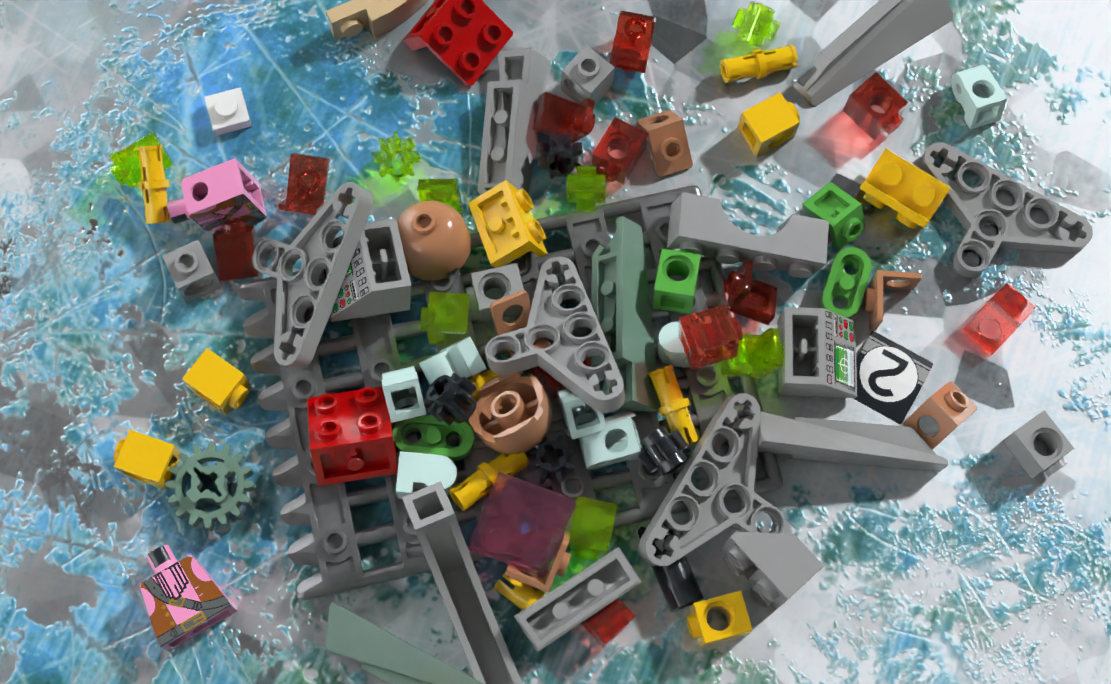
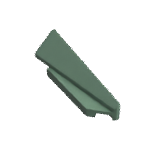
M621 216L615 221L616 233L607 246L599 245L592 255L591 305L623 378L625 401L618 410L655 412L659 411L660 402L651 377L649 378L648 373L657 369L643 233L640 225ZM591 356L592 367H597L604 362V359L600 356ZM604 379L602 391L605 395H609L611 393L608 391Z
M334 602L331 603L326 649L335 654L363 662L361 666L363 670L388 684H484Z

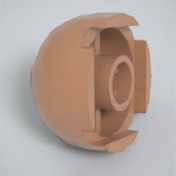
M421 201L407 208L397 220L410 276L421 280H440L446 278V273L451 272L455 268L458 271L465 264L471 252V236L465 220L452 206L439 201Z
M519 372L497 376L486 383L478 392L481 398L477 402L474 413L469 418V423L488 447L500 453L519 454L529 451L538 445L549 432L553 417L552 403L538 379L529 374L530 377H522Z

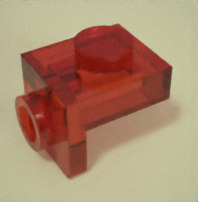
M620 11L609 63L615 68H621L624 71L645 73L656 18Z
M545 91L538 97L533 130L550 137L552 131L556 134H566L570 131L571 139L575 143L590 134L596 120L595 114H593L595 100L586 98L578 104Z
M232 220L221 223L222 228L216 229L212 235L219 281L258 277L259 271L252 264V256L256 248L254 239L256 233L255 225H245L244 220Z
M745 260L736 272L731 271L726 279L724 292L729 294L726 310L769 325L775 318L778 287L752 278L753 263Z

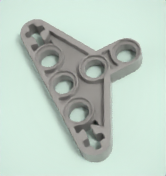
M943 142L934 143L926 149L921 157L920 168L951 187L943 201L966 230L952 259L954 268L962 276L976 277L980 275L990 264L998 248L1077 253L1092 239V226L1082 216ZM938 155L944 158L940 168L933 165ZM956 164L960 165L961 167L954 175V179L947 178ZM972 171L978 174L981 178V186L977 188L967 186L962 178L963 173ZM1004 189L1010 191L1015 198L1014 205L1004 206L999 203L996 198V192ZM1030 209H1043L1048 215V223L1041 225L1035 223L1030 217ZM988 219L996 223L998 235L987 236L983 234L979 228V222ZM1058 219L1062 221L1057 226L1058 229L1053 235L1048 233ZM1071 228L1078 231L1075 241L1068 238ZM963 251H976L981 257V265L971 267L965 264L962 259Z
M354 182L342 184L290 245L266 238L256 246L253 252L252 264L254 268L259 272L277 278L274 356L277 363L284 367L300 371L311 363L372 209L373 197L371 192ZM339 216L347 218V223L339 220ZM343 230V239L340 245L334 248V238L339 231ZM276 249L275 260L268 266V257ZM301 258V269L293 276L294 264ZM328 267V278L322 285H319V276L322 270ZM313 304V316L305 323V312ZM295 328L303 330V335L295 333Z
M552 257L546 260L539 272L527 326L493 337L487 343L485 354L488 367L495 374L510 375L539 366L596 411L603 413L616 411L625 401L623 378L574 263L566 257ZM556 274H560L564 278V285L559 287ZM566 299H577L580 301V304L574 308L567 309L560 306ZM578 327H588L592 330L585 337H575L571 334ZM541 338H548L554 341L550 347L545 349H538L533 346V343ZM508 349L515 352L508 360H497L494 358V355L501 350ZM590 356H600L604 359V362L597 367H588L583 364V361ZM605 379V384L611 394L605 395L603 391H600L599 381Z
M747 393L731 395L719 406L640 539L639 553L647 564L652 566H668L730 526H733L740 532L759 533L756 529L755 521L762 512L767 513L771 517L772 528L769 533H783L785 526L782 513L754 492L760 406L752 395ZM743 404L742 412L746 415V418L736 420L732 428L723 426L722 423L724 425L733 423L737 416V411L733 407ZM734 430H740L741 434L738 436ZM716 434L724 435L729 443L728 452L722 457L716 455L712 449L711 442ZM698 467L703 468L709 476L708 486L702 491L696 489L691 481V475ZM729 490L736 491L741 499L740 508L734 513L729 512L723 502V498ZM678 501L683 502L689 510L688 520L682 525L675 523L671 517V508ZM667 529L681 532L679 539L676 535H668L663 542V548L667 550L665 555L654 556L656 548L652 545L653 540L664 539L668 532Z

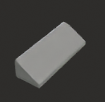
M616 547L514 615V617L538 652L642 581L621 549Z

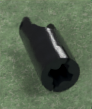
M644 526L638 529L640 539L646 530ZM667 529L668 532L664 537V541L668 535L677 536L676 532ZM653 540L652 545L656 548L654 556L665 555L667 550H659ZM686 555L668 566L651 565L671 612L684 609L704 599Z

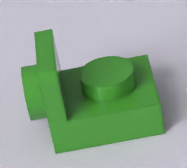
M832 182L826 184L802 204L804 213L807 216L829 221L828 231L831 235L832 244L838 249L859 237L866 227L862 204Z

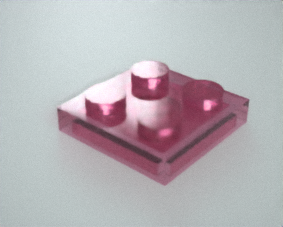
M499 471L468 543L469 550L545 577L576 502L573 498Z

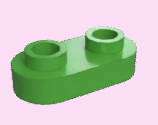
M847 247L836 254L820 298V308L827 309L848 319H852L860 308L872 269L871 260L863 250L856 247ZM847 265L852 266L856 274H847L843 267ZM833 300H841L845 304V308L837 309L833 305Z
M422 415L397 421L393 429L395 446L401 452L442 455L452 461H457L467 457L474 446V433L466 421L462 423H455L453 421L448 426L444 421L439 422L432 415ZM416 431L422 435L417 443L407 441V436L411 432ZM452 435H457L462 439V442L457 447H451L446 443L447 439Z

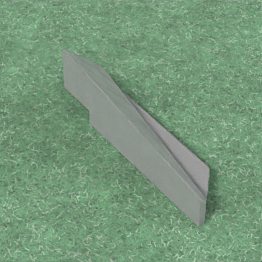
M532 48L502 50L498 54L500 81L488 82L477 189L480 195L505 180L518 190L522 188L529 193L551 69L550 60Z
M760 411L757 452L790 455V459L940 472L948 466V460L938 456L912 427L805 417L790 419Z

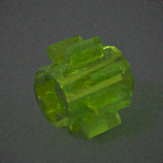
M750 1L747 9L740 7L732 24L733 27L740 29L737 38L748 44L760 47L763 46L765 39L770 41L775 39L781 23L773 20L776 10Z
M394 131L393 137L385 140L378 138L380 151L372 152V158L375 163H380L377 168L379 175L383 177L388 173L394 177L395 182H399L400 177H404L407 174L414 176L413 162H420L421 157L418 151L413 150L415 147L413 138L409 137L404 141L399 138L397 131Z
M577 166V174H567V203H577V211L595 212L596 203H606V174H596V166Z

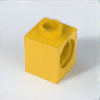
M781 92L743 111L737 128L754 155L758 157L794 138L800 124V116L794 104L787 102Z
M208 348L205 349L182 378L191 391L225 415L232 408L238 409L244 403L249 394L248 388L251 385L245 374Z
M130 429L126 439L122 438L115 448L113 460L116 462L113 467L124 476L167 491L168 488L165 486V482L171 481L174 475L169 468L170 466H178L180 461L179 454L181 452L173 444Z
M741 591L695 602L690 607L691 614L686 615L692 640L698 638L701 648L744 637L753 631ZM718 610L725 615L727 619L725 630L716 631L708 625L706 617L709 611Z

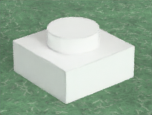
M241 87L204 97L215 136L252 126Z

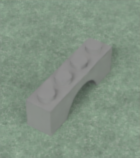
M682 192L670 208L667 249H686L693 254L714 257L716 261L723 264L741 262L751 264L754 269L760 271L777 269L788 271L789 275L793 277L807 278L826 265L829 221L792 214L779 226L776 233L768 236H755L743 232L731 223L723 211L720 199Z

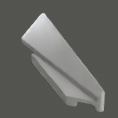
M879 0L812 61L814 67L796 81L792 89L810 106H817L951 22L953 12L948 0Z

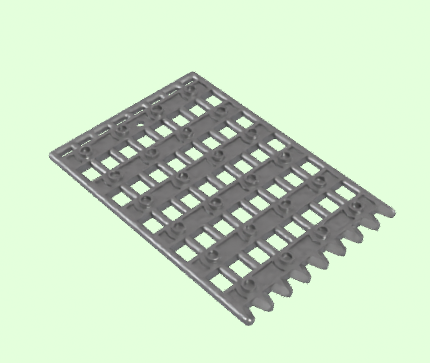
M691 185L536 219L543 228L544 233L566 228L571 249L548 253L541 258L535 256L532 251H529L507 265L518 264L523 288L528 293L530 304L532 305L542 264L552 257H566L575 263L591 303L592 255L599 245L607 246L611 241L605 220L640 212L645 231L643 233L644 248L649 247L654 268L646 269L648 284H653L656 282L661 250L667 249L672 203L682 192L702 196L701 190L698 186ZM479 232L470 233L471 249L484 246ZM709 256L700 258L699 273L708 271L714 292L704 294L698 274L692 314L656 309L650 306L652 322L668 318L669 323L682 322L688 326H698L699 316H710L708 309L715 307L719 309L724 328L716 330L717 356L715 367H682L684 376L676 378L681 392L688 391L694 411V413L690 414L694 428L699 429L700 437H702L721 403L732 395L729 381L738 379L742 393L752 395L758 401L760 411L764 412L722 263L716 261V258ZM494 266L462 273L455 268L451 272L446 273V278L411 283V299L426 296L430 317L392 325L390 313L351 319L354 334L320 341L311 363L303 370H293L277 363L274 356V344L259 351L251 358L250 363L254 371L264 374H277L282 377L281 381L266 388L259 394L258 403L264 410L289 412V418L271 427L266 432V442L273 448L294 449L297 452L296 456L274 469L273 479L280 486L304 488L305 492L285 504L280 511V516L288 525L312 527L310 534L291 544L288 549V556L295 564L316 565L320 567V572L297 586L296 595L299 600L307 601L431 571L404 502L397 497V474L385 475L386 484L348 493L345 482L318 486L310 452L307 399L363 386L379 387L382 386V373L414 366L417 374L423 373L419 363L433 355L400 362L396 340L434 332L439 353L444 348L470 336L481 359H487L485 354L487 343L477 345L472 325L473 323L481 322L478 310L470 311V308H468L464 288L472 286L471 273L495 268ZM299 271L293 272V276H295ZM322 273L319 276V282L323 281ZM679 275L669 277L674 281H682L685 279L684 277ZM267 277L244 282L237 288V293L243 300L267 302L266 308L245 320L243 327L250 336L274 338L275 341L277 278ZM566 299L561 304L576 301L577 299ZM313 305L309 306L305 312V323L313 316ZM521 313L511 315L510 321L514 322L515 320H517L520 317ZM578 327L571 334L575 337H585L591 333V329L588 327ZM298 328L294 330L295 333L300 335L304 333L303 330ZM655 343V344H654L655 359H659L658 352H657V350H658V343ZM728 343L734 365L724 367L718 345ZM357 349L362 371L327 379L323 378L320 357ZM506 350L498 351L494 357L508 354ZM591 358L585 359L583 364L592 367ZM537 366L524 370L521 376L530 377L529 374L535 376L548 394L552 403L553 417L546 437L548 441H556L557 437L562 435V445L565 449L575 448V454L566 460L575 466L574 473L563 471L561 474V485H558L553 478L549 479L551 485L549 487L514 495L512 494L508 479L502 484L501 490L496 493L490 492L466 511H462L459 507L453 510L458 524L477 520L482 543L467 546L472 561L482 560L558 542L561 540L564 530L570 532L569 539L652 520L674 483L672 474L681 472L685 463L671 474L663 477L658 469L650 474L640 459L626 460L628 467L626 469L591 477L589 470L586 469L578 438L572 440L571 436H568L563 431L568 428L563 418L557 391L566 389V387ZM425 395L422 397L425 410L427 411L433 403ZM743 404L733 407L737 411L736 418L733 423L725 425L722 423L723 426L732 428L736 420L746 417L742 412ZM407 405L399 409L409 408L414 405ZM619 410L613 411L614 415L625 412ZM631 411L636 415L631 418L636 424L640 442L662 426H665L667 431L671 433L666 419L658 421L656 411ZM396 422L391 423L392 433ZM473 428V449L467 457L463 458L464 466L456 467L458 483L463 482L476 472L477 466L482 462L489 463L502 454L488 447ZM734 430L738 436L741 434L740 430ZM416 431L408 434L407 441L417 443L422 436H417ZM716 434L711 442L713 452L720 457L724 456L729 449L727 438L722 434ZM452 435L447 439L446 443L448 445L459 443L460 445L462 439L457 435ZM395 446L397 461L399 464L400 451ZM527 451L524 452L529 463L536 461V458L531 457ZM550 452L545 453L544 462L542 463L549 462L552 468L557 467L560 456L553 458ZM757 452L761 458L765 477L755 478L754 492L762 494L780 489L783 486V478L776 454ZM632 483L637 507L600 515L595 492ZM729 490L725 494L723 502L740 499V496L736 491ZM389 499L394 523L355 531L351 508ZM555 501L560 525L526 533L521 532L516 510ZM678 501L672 506L671 515L689 511L688 507L683 502ZM398 538L402 562L363 571L359 547Z

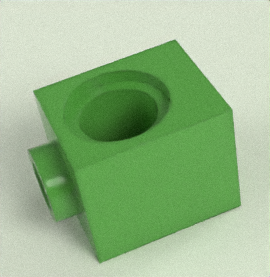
M681 248L661 250L654 287L653 308L692 314L699 274L700 254H693ZM679 275L684 277L685 279L682 281H674L669 277Z

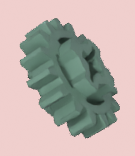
M214 441L209 442L207 451H202L195 444L193 445V456L189 458L186 454L181 453L179 457L183 462L182 466H170L169 468L176 476V479L165 482V486L175 492V494L167 499L168 503L171 506L181 505L175 514L181 520L190 515L188 524L193 528H197L201 521H203L208 531H213L215 521H219L225 528H228V517L234 515L241 520L243 514L239 510L240 506H252L253 504L252 500L246 496V493L256 490V485L254 482L246 479L251 477L254 471L251 466L241 467L245 463L246 458L242 453L232 457L233 449L228 444L222 448L221 452ZM218 461L215 466L201 465L206 462ZM191 475V488L185 492L187 479ZM201 476H204L208 481L214 482L222 496L219 497L215 492L212 493L208 490ZM235 476H236V477H237V488H236V492H235V494H234V496H233V498H232V497L230 496V494H231V484L236 480V478H235ZM207 506L222 507L215 511H203Z

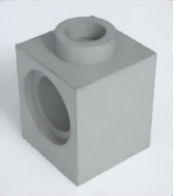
M585 45L562 70L561 91L586 111L590 112L613 87L615 67Z
M195 240L162 255L176 288L186 304L222 288L199 240Z
M517 263L471 273L472 287L465 288L470 311L478 310L481 322L493 320L490 304L497 300H492L485 296L489 289H502L505 292L502 298L524 290ZM520 305L508 307L504 311L502 318L522 313V307Z
M1045 410L1003 440L1004 444L1031 478H1034L1043 471L1048 477L1068 464L1064 456L1075 449ZM1034 440H1039L1045 444L1047 456H1043L1035 450Z

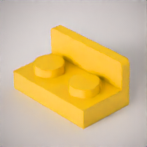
M885 148L871 172L859 187L866 192L863 199L881 210L885 205L898 212L895 218L914 230L917 225L923 228L927 226L951 189L950 186Z
M505 180L468 203L489 262L495 268L505 266L529 251H532L539 258L547 254L542 241L546 239V235L539 222L532 216L530 210L534 208V205L524 189L518 190Z

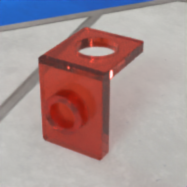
M292 153L290 156L287 196L285 200L278 203V210L316 215L325 204L330 159L327 157Z
M1006 283L963 330L993 355L1036 307L1009 283ZM984 319L996 321L1001 330L999 337L994 339L985 337L980 331V322Z

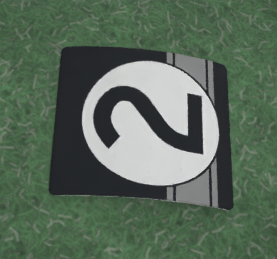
M871 331L856 359L857 397L853 399L901 424L923 386L933 363L883 335Z

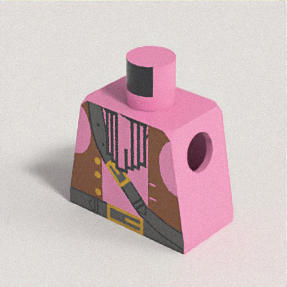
M236 158L184 178L181 181L184 197L167 203L168 212L174 224L193 219L205 231H213L267 217L259 182Z
M163 545L146 556L155 575L140 584V589L161 648L170 651L238 611L229 597L192 555L177 561L169 545Z

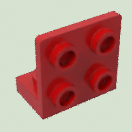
M435 0L402 41L412 51L427 47L466 86H472L513 36V31L482 0Z
M382 386L365 387L360 390L335 394L328 393L307 399L310 452L318 486L398 473V461L391 420Z

